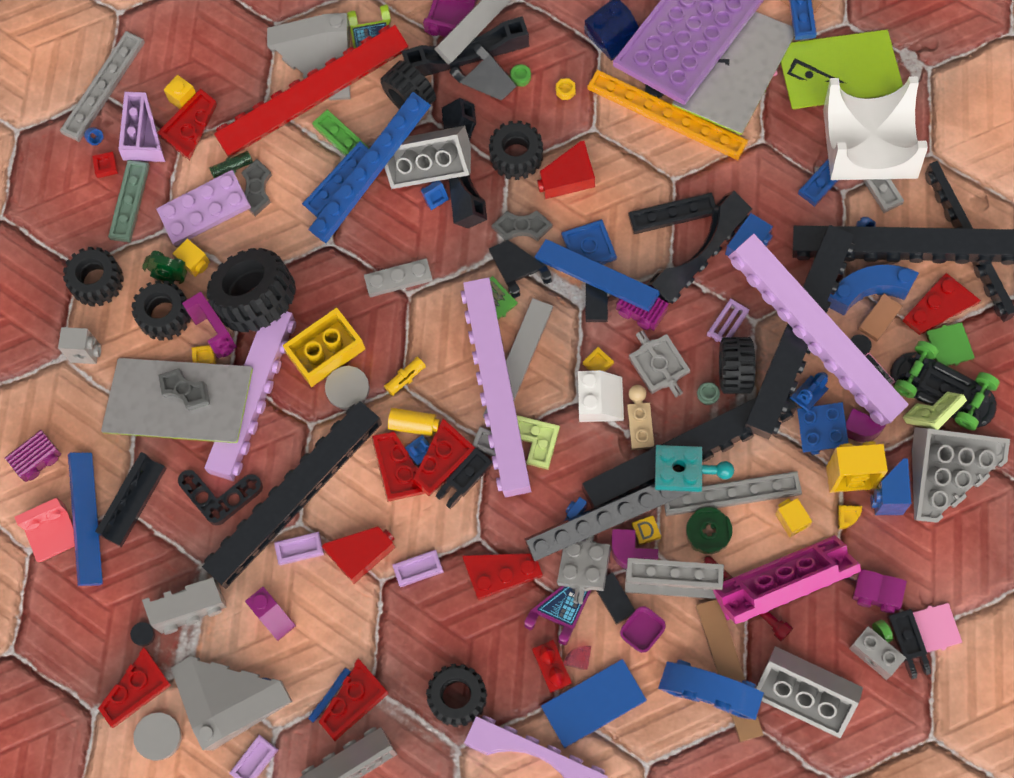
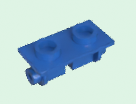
M819 372L815 377L810 375L790 399L806 411H809L829 389L825 386L828 382V375L825 372Z

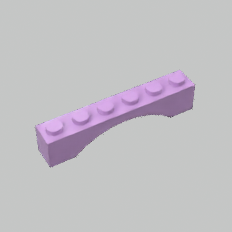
M485 715L482 716V719L476 716L464 742L465 746L485 755L512 751L538 757L555 768L563 778H608V776L604 775L605 770L595 765H592L591 768L582 765L583 760L573 755H570L569 758L560 755L561 750L551 745H548L547 748L538 745L539 740L529 735H526L525 738L516 735L518 731L507 725L504 728L496 726V721Z

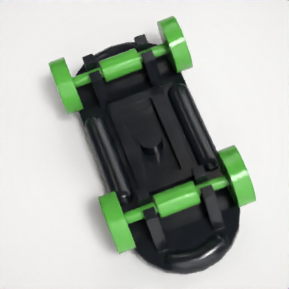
M918 341L915 346L916 352L903 354L892 364L890 376L895 381L893 388L900 395L907 398H915L926 405L933 406L946 392L964 394L967 401L951 418L958 425L968 430H975L976 428L986 426L994 418L997 403L991 391L997 390L1000 382L991 374L980 372L975 381L934 360L939 351L934 345L926 341Z

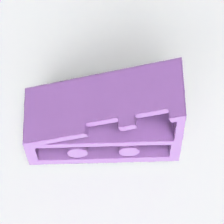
M124 92L118 148L123 161L165 162L146 93Z

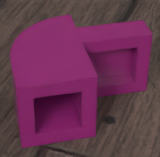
M852 409L846 421L848 438L857 442H869L876 439L886 426L875 423L870 415L856 409Z
M612 529V555L620 567L627 569L628 558L658 560V549L635 548L636 530Z

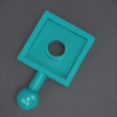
M656 445L655 490L702 492V474H717L719 478L724 480L731 478L734 474V466L728 461H722L717 466L702 465V447ZM679 464L685 470L683 472H676L672 467Z

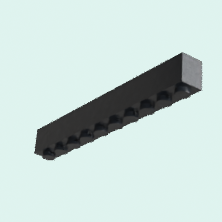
M832 225L828 226L803 284V288L826 313L831 304L827 300L830 294H835L839 282H836L838 274L843 275L847 266L844 259L846 255H851L855 243H852L854 234ZM788 323L743 428L768 440L772 434L776 435L782 423L778 421L780 414L785 415L790 402L786 401L789 393H794L798 384L795 381L797 373L802 374L806 365V361H803L806 353L810 354L806 342L794 334L793 328Z
M794 225L793 258L802 261L815 258L828 226ZM834 226L854 234L852 243H855L851 255H846L844 261L847 262L854 261L855 259H864L866 262L887 260L892 263L899 262L900 260H909L912 263L932 261L938 264L945 263L946 261H955L957 264L978 262L983 265L991 264L992 262H1001L1003 265L1014 264V229Z
M790 394L786 400L790 402L785 415L780 414L778 421L786 422L794 417L793 414L797 406L790 399ZM756 398L661 445L702 447V462L708 461L714 457V453L720 450L726 452L734 447V443L740 440L746 442L754 437V433L743 428ZM656 447L582 483V490L592 509L654 482ZM679 464L674 465L672 467L673 470L676 472L681 469H684V467Z
M361 401L356 405L350 406L346 416L341 421L338 420L333 424L330 429L331 432L316 442L314 450L310 454L306 453L300 459V464L294 470L291 469L284 476V481L279 486H275L268 493L269 497L263 503L260 502L253 508V514L247 520L243 519L237 525V530L232 536H227L221 542V547L215 553L213 552L206 557L202 568L227 589L382 425L380 417Z

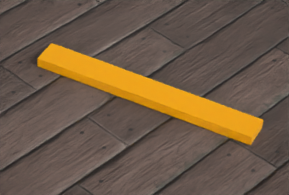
M598 69L587 86V90L733 159L739 160L748 144L747 139L679 109Z

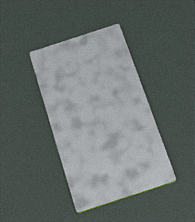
M755 11L720 58L730 59L729 66L725 65V63L717 62L685 106L675 100L672 105L737 134H743L794 38L793 27Z
M119 358L101 432L107 434L237 443L253 368L251 366ZM179 368L185 379L192 382L204 381L207 385L210 404L189 411L182 399L174 396L164 397L162 395L158 375Z

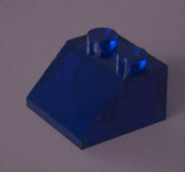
M610 0L584 22V33L611 61L618 56L639 29L630 9L621 0Z

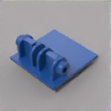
M843 402L813 406L809 411H806L804 408L797 409L803 453L811 452L812 455L820 453V450L833 449L841 444L849 443Z

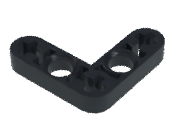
M185 470L178 477L179 486L212 525L223 524L258 496L263 489L260 478L250 474L242 478L219 498H216L194 471ZM186 477L193 478L192 482L197 487L195 490L189 484H186ZM248 482L255 483L256 489H248ZM242 488L248 496L244 497L239 489ZM201 492L208 493L209 497L205 503L197 502V495ZM231 495H239L240 501L237 505L232 506L228 503ZM223 502L225 506L229 509L228 512L225 509H223V506L221 505ZM212 511H220V518L213 517Z

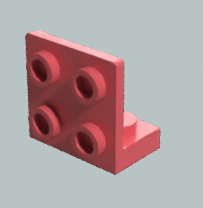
M54 498L14 517L17 525L25 530L35 559L39 563L75 547L73 523L65 504L58 498Z

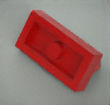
M554 640L532 648L550 694L572 685Z

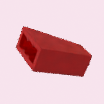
M580 141L540 171V179L537 180L539 192L544 193L545 199L595 188V176L585 141Z
M377 526L324 543L321 547L350 581L355 584L395 549L392 542L395 538L387 529L382 531Z

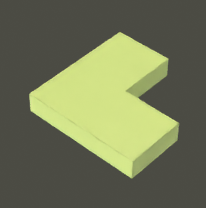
M946 392L933 406L917 403L904 415L903 419L906 424L938 430L967 400L964 394Z
M517 415L521 440L532 443L527 465L549 470L560 426Z

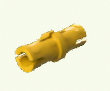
M415 357L404 369H399L397 371L398 374L385 384L384 388L390 395L394 396L406 384L413 382L412 379L425 369L426 365L419 357Z

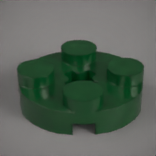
M152 251L151 255L145 257L142 265L144 271L148 269L151 272L150 277L163 283L164 281H169L170 284H173L174 281H179V284H182L187 275L183 260L166 257L159 251Z
M704 507L698 509L689 518L686 525V537L691 547L695 551L704 554H715L725 549L732 537L733 528L730 519L717 508ZM706 525H710L711 529H715L716 532L712 533V536H707L706 533H703Z

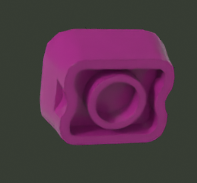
M641 606L634 611L620 630L621 638L640 653L647 652L666 628L665 621L651 609Z

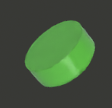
M519 64L511 69L510 78L517 86H526L531 81V71L526 65Z
M878 620L872 624L873 631L885 641H892V631L884 620Z

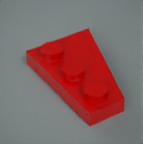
M200 88L157 132L159 137L190 161L217 106L216 100Z
M945 273L907 314L903 322L917 334L921 335L949 318L961 314L964 310L978 305L981 300L949 274Z
M442 419L413 482L430 497L471 454L475 447L446 420Z
M389 432L372 436L387 502L426 494L413 482L418 467L412 462L408 455L409 453L396 433Z
M530 553L462 556L478 600L543 577L538 561H534Z
M143 647L138 658L125 671L126 674L113 687L98 708L111 728L119 725L171 686L145 647Z
M359 658L354 663L355 667L350 675L346 676L343 681V686L337 696L332 699L319 720L320 725L334 741L340 738L389 694Z

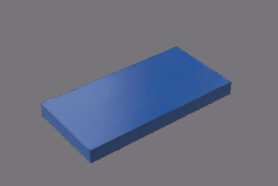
M622 659L541 705V708L565 749L647 700Z

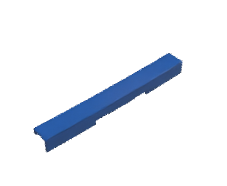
M345 668L341 672L331 689L308 719L315 723L339 691L346 676L350 675L351 671Z

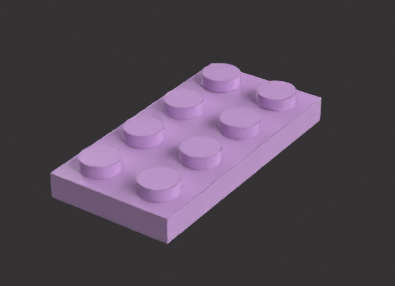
M230 170L156 209L172 244L176 247L187 238L191 239L250 209L251 206L234 171Z

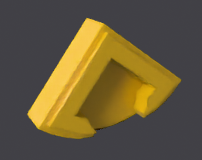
M838 506L839 530L849 528L856 523L861 515L862 506Z

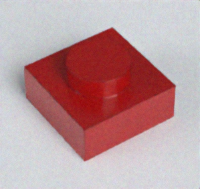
M113 151L92 156L97 178L118 174L116 157Z

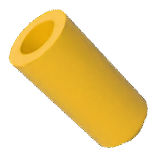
M391 408L389 413L388 430L433 436L440 426V419H436V414Z

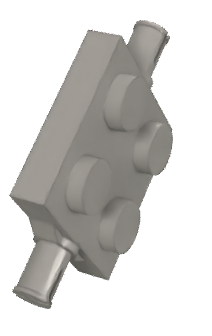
M644 330L638 332L636 337L642 346L639 350L630 354L628 358L650 393L653 394L662 388L669 387L675 398L678 395H682L683 391L678 386L677 381L689 374L690 369L669 336L666 334L659 339L650 341Z
M594 535L564 548L562 552L557 584L558 586L570 587L575 590L573 600L575 604H578V602L583 604L584 591H604L611 546L610 544L594 542Z

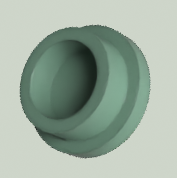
M710 382L700 385L697 391L699 401L706 405L714 404L720 396L719 388Z

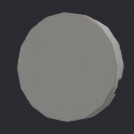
M343 366L332 371L325 383V393L330 403L343 410H348L350 406L356 405L359 401L364 403L370 391L369 381L364 372L352 366Z
M161 712L151 713L143 717L134 731V745L137 751L144 758L153 761H160L171 757L178 750L182 740L178 722L172 716Z

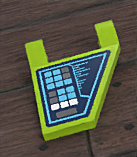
M388 5L380 6L381 21L358 25L356 11L348 12L354 49L362 45L360 42L368 36H372V38L377 36L380 29L390 25L391 18Z

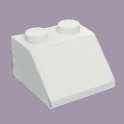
M600 370L578 371L579 422L624 421L623 383L621 376Z

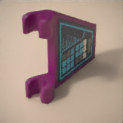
M561 586L529 612L525 620V628L533 630L538 617L541 616L564 627L558 642L562 645H567L591 590L584 591L583 604H579V602L575 604L573 603L575 590L570 587Z

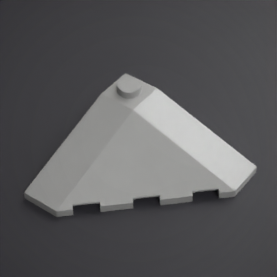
M347 13L323 14L268 27L267 47L273 53L277 51L282 55V60L293 70L297 68L301 71L305 79L310 71L316 68L318 70L324 68L328 60L334 57L339 59L344 56L343 52L350 48V24ZM350 86L328 99H350Z
M915 427L912 444L914 520L939 522L943 518L941 513L950 506L955 508L967 497L965 493L971 487H979L990 477L989 472L994 467H1002L1008 461L1010 439Z
M189 656L171 667L189 722L202 750L217 749L290 704L292 700L283 682L276 679H271V681L259 678L260 675L241 670V672L230 670V666L211 662V664L201 662L200 658Z

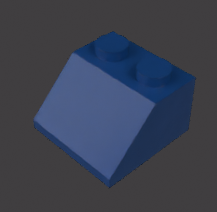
M903 458L881 481L877 489L874 490V493L871 494L870 505L871 508L875 509V515H903L911 505L908 458Z

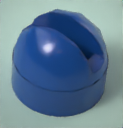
M90 127L84 133V138L89 144L95 146L102 142L103 133L95 127ZM91 133L96 136L95 139L90 136Z
M862 217L856 223V227H876V222L869 217Z

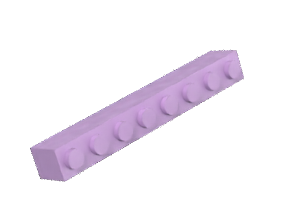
M288 311L283 313L277 322L273 321L267 328H260L255 335L244 366H251L253 371L239 439L237 443L214 442L204 467L211 475L234 482L236 476H239L242 471L243 464L241 462L243 456L249 452L251 435H254L257 431L259 414H263L265 410L267 393H271L274 385L272 380L275 373L278 374L281 368L280 359L282 354H285L282 345L288 342L289 335L293 334L296 328L293 314Z

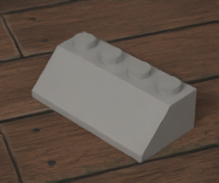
M465 126L408 136L384 167L391 189L470 175L471 144Z
M776 646L756 686L757 690L764 692L762 702L838 738L842 737L859 704L863 687Z
M373 727L363 734L364 738L358 742L352 740L343 746L344 750L337 755L333 752L322 759L323 763L316 768L312 765L301 772L303 776L299 778H361L398 754L381 727L379 729Z

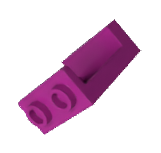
M433 0L428 17L424 18L423 21L424 32L432 36L446 37L476 6L478 0Z
M202 292L197 293L182 303L195 325L208 319L216 331L217 335L208 340V343L218 359L229 356L237 348L229 332Z

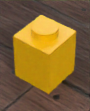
M176 75L163 89L169 102L179 109L196 94L194 87L179 75Z
M188 238L172 253L174 258L185 262V269L194 277L203 273L210 263L207 255Z
M798 498L793 501L787 499L778 505L779 508L775 515L789 538L810 527L812 520Z

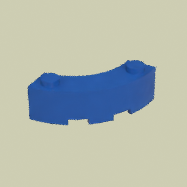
M875 265L857 270L839 282L834 295L830 294L827 300L831 302L829 308L845 316L855 303L869 295L886 294L905 300L919 273L896 265Z
M677 660V663H666L658 689L675 697L712 704L717 709L739 718L756 720L764 692L755 689L756 684L742 680L741 683L710 671L692 667L690 663L683 660Z

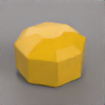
M570 78L560 79L556 83V96L561 100H570L576 94L575 82Z

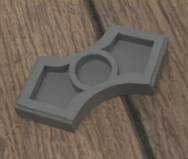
M258 159L241 172L246 179L245 195L251 206L248 210L254 216L258 215L271 203L266 195L265 188L272 173Z
M506 211L492 224V229L505 241L518 236H528L539 241L553 227V224L538 211L526 216H517Z
M179 368L158 375L162 395L164 397L174 396L182 399L189 411L210 404L207 385L204 381L192 382L185 379Z

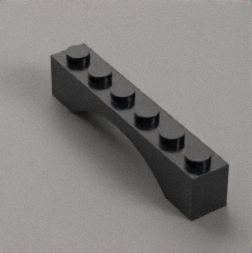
M523 16L504 21L485 34L474 38L450 64H447L434 50L436 46L425 45L403 50V61L413 65L426 77L450 70L453 67H460L483 60L474 51V47L477 44H483L492 57L529 47V33Z
M458 98L441 107L444 129L465 126L470 141L476 125L474 104ZM470 175L449 179L454 224L469 229L486 221L485 200L474 188Z
M735 191L725 194L712 209L710 230L698 252L678 267L657 271L646 285L659 290L660 295L658 297L661 300L671 304L676 302L681 296L679 292L684 287L687 288L695 280L693 276L706 268L708 265L707 260L711 256L714 257L722 249L720 245L734 236L736 233L734 229L745 222L748 217L747 214L752 208Z

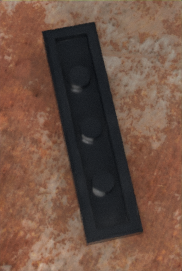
M711 192L628 212V217L633 234L635 235L712 216V209L716 204Z

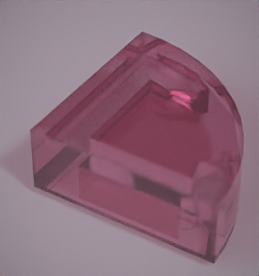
M581 646L570 651L563 665L588 670L591 646Z

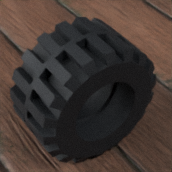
M398 61L380 79L384 92L399 109L412 92L430 105L436 100L434 89L427 78L417 68L405 61Z
M517 120V123L508 121V125L501 124L500 130L496 128L493 131L494 136L491 135L489 143L490 161L494 170H498V174L501 176L505 174L506 179L515 177V180H519V177L522 176L526 179L529 173L531 175L535 174L536 168L539 169L541 161H543V142L535 127L531 129V124L526 122L524 125L519 120ZM511 145H522L528 149L526 153L520 156H511L505 153V150Z
M88 247L86 251L83 248L80 249V253L77 255L73 253L71 255L72 260L68 259L66 261L68 267L63 269L65 274L63 279L69 291L78 301L84 305L88 303L91 307H95L96 303L99 306H103V302L107 301L110 303L113 296L117 297L119 295L117 290H122L123 285L121 282H124L123 272L114 257L107 250L103 251L99 247L95 250L93 247ZM97 269L104 270L102 277L97 282L84 284V279L88 273Z
M157 280L153 285L151 282L147 283V287L145 289L141 287L139 289L140 294H135L134 296L136 302H132L131 305L134 320L141 330L152 339L157 337L159 341H164V337H167L168 340H171L175 334L178 337L181 335L180 331L182 329L184 331L187 329L186 323L191 321L188 312L182 304L187 300L186 296L176 284L173 283L171 285L169 281H164L162 284L160 280ZM159 304H172L171 311L165 317H151L152 311Z
M723 337L720 342L719 381L723 394L752 393L755 384V348L751 337Z
M456 663L451 664L450 667L443 666L441 667L442 670L436 671L433 674V679H430L428 682L429 687L426 689L427 703L434 716L442 721L443 724H449L453 727H458V725L467 726L469 722H474L476 716H481L483 708L486 707L487 691L481 676L471 667L468 668L464 664L457 666ZM456 682L466 684L471 691L469 702L459 709L449 708L443 700L445 689L450 684Z

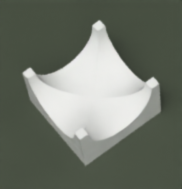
M918 76L909 77L907 82L894 93L872 99L850 96L840 88L839 78H830L823 113L831 180L918 179L928 149L927 141H918L916 135L915 104L919 84Z

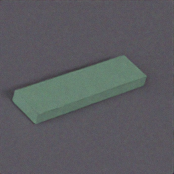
M127 161L108 236L110 240L131 243L150 168L148 162Z

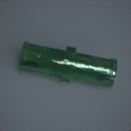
M246 151L232 158L227 157L225 161L209 167L215 179L230 170L236 173V170L251 164L253 161L249 152Z

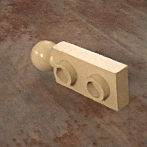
M634 385L629 390V398L634 404L627 405L631 450L653 449L654 437L650 403H643V400L646 398L645 388L641 385Z

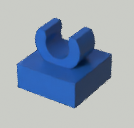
M440 181L432 182L429 186L421 189V193L430 210L449 200L445 188Z
M421 435L405 447L409 453L408 455L417 467L420 466L430 444Z

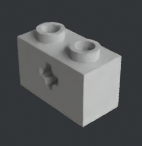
M61 327L58 349L69 362L97 364V358L101 355V345L92 333L86 328Z
M869 626L849 648L886 680L893 675L906 659L904 655Z

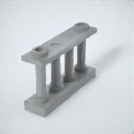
M628 558L625 593L716 599L712 589H723L724 564Z

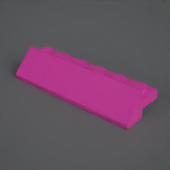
M834 535L723 582L722 590H712L726 620L731 619L735 624H738L759 614L766 613L773 608L787 604L799 597L809 595L818 589L830 586L832 583L844 578H849L861 572L860 563L848 553L847 545Z

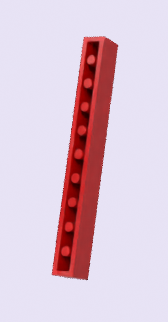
M396 25L383 27L378 31L379 34L373 38L368 36L360 42L362 45L355 49L354 47L348 48L343 52L344 56L339 59L334 57L328 60L324 68L320 70L316 68L307 74V78L302 81L299 79L289 84L290 88L282 92V90L275 92L270 96L271 100L266 103L261 101L252 107L253 110L247 114L243 112L234 118L235 121L231 124L224 123L219 126L214 135L228 158H231L401 55L402 51L408 49L409 46Z

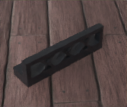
M141 452L95 532L102 538L122 547L167 468L151 460L147 454Z

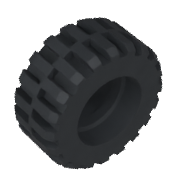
M250 248L246 252L242 250L237 252V255L228 257L227 261L221 263L218 266V270L213 272L211 280L207 285L208 303L226 327L238 332L259 331L262 327L267 328L270 326V323L273 321L277 322L281 315L288 311V305L292 304L296 292L295 280L280 256L264 248H259L258 250Z

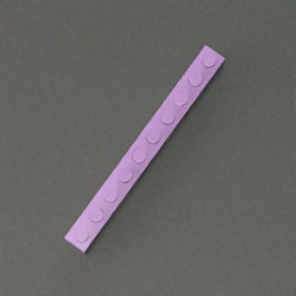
M755 234L750 236L728 256L732 265L746 276L748 283L752 287H756L759 290L764 301L771 304L777 310L778 316L793 328V332L798 338L806 342L810 352L824 362V367L829 372L834 373L839 379L840 385L852 393L857 404L864 407L870 413V417L875 423L881 426L891 423L909 405Z
M488 277L464 282V291H461L463 304L467 303L468 311L464 312L467 324H471L472 331H468L470 343L475 344L476 348L472 355L474 364H479L480 372H476L478 385H483L484 390L483 393H480L482 406H487L488 411L487 414H484L486 427H491L492 432L491 435H488L490 448H495L496 456H492L494 470L499 469L500 477L496 478L498 491H503L505 498L530 493L532 491L490 279Z

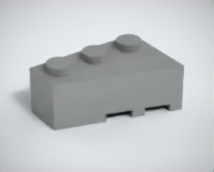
M209 578L184 587V590L171 594V591L163 593L164 598L150 602L149 598L143 599L142 602L150 625L161 634L165 633V635L176 632L178 627L186 624L189 626L200 621L199 618L206 615L211 617L222 612L221 609L226 608V604L218 582L214 578Z

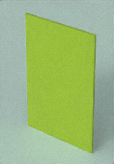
M888 29L791 42L781 61L792 109L824 105L829 82L825 81L830 80V78L799 64L795 65L791 73L806 80H799L788 75L787 72L795 58L830 76L839 78V80L845 82L840 83V88L846 94L856 98L871 99L887 96L903 86ZM811 71L813 77L808 79L805 77V73Z

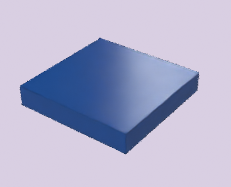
M602 219L561 232L567 249L600 264L617 260Z

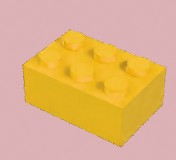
M335 308L282 345L286 355L311 388L329 376L332 371L343 366L365 350L362 339L338 308Z
M871 441L863 443L862 446H853L851 443H846L836 447L826 466L829 492L876 489L887 473L884 444H876V442Z

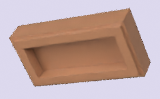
M884 294L858 330L877 342L903 306Z

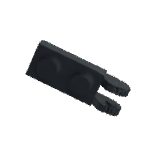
M475 448L449 476L446 483L436 494V497L440 500L446 496L451 487L457 492L446 504L451 509L493 465V461L479 449Z
M909 609L889 615L887 618L899 651L906 657L903 662L906 664L910 678H917V670L912 660L915 658H919L924 674H931V667L926 656L928 653L912 610Z

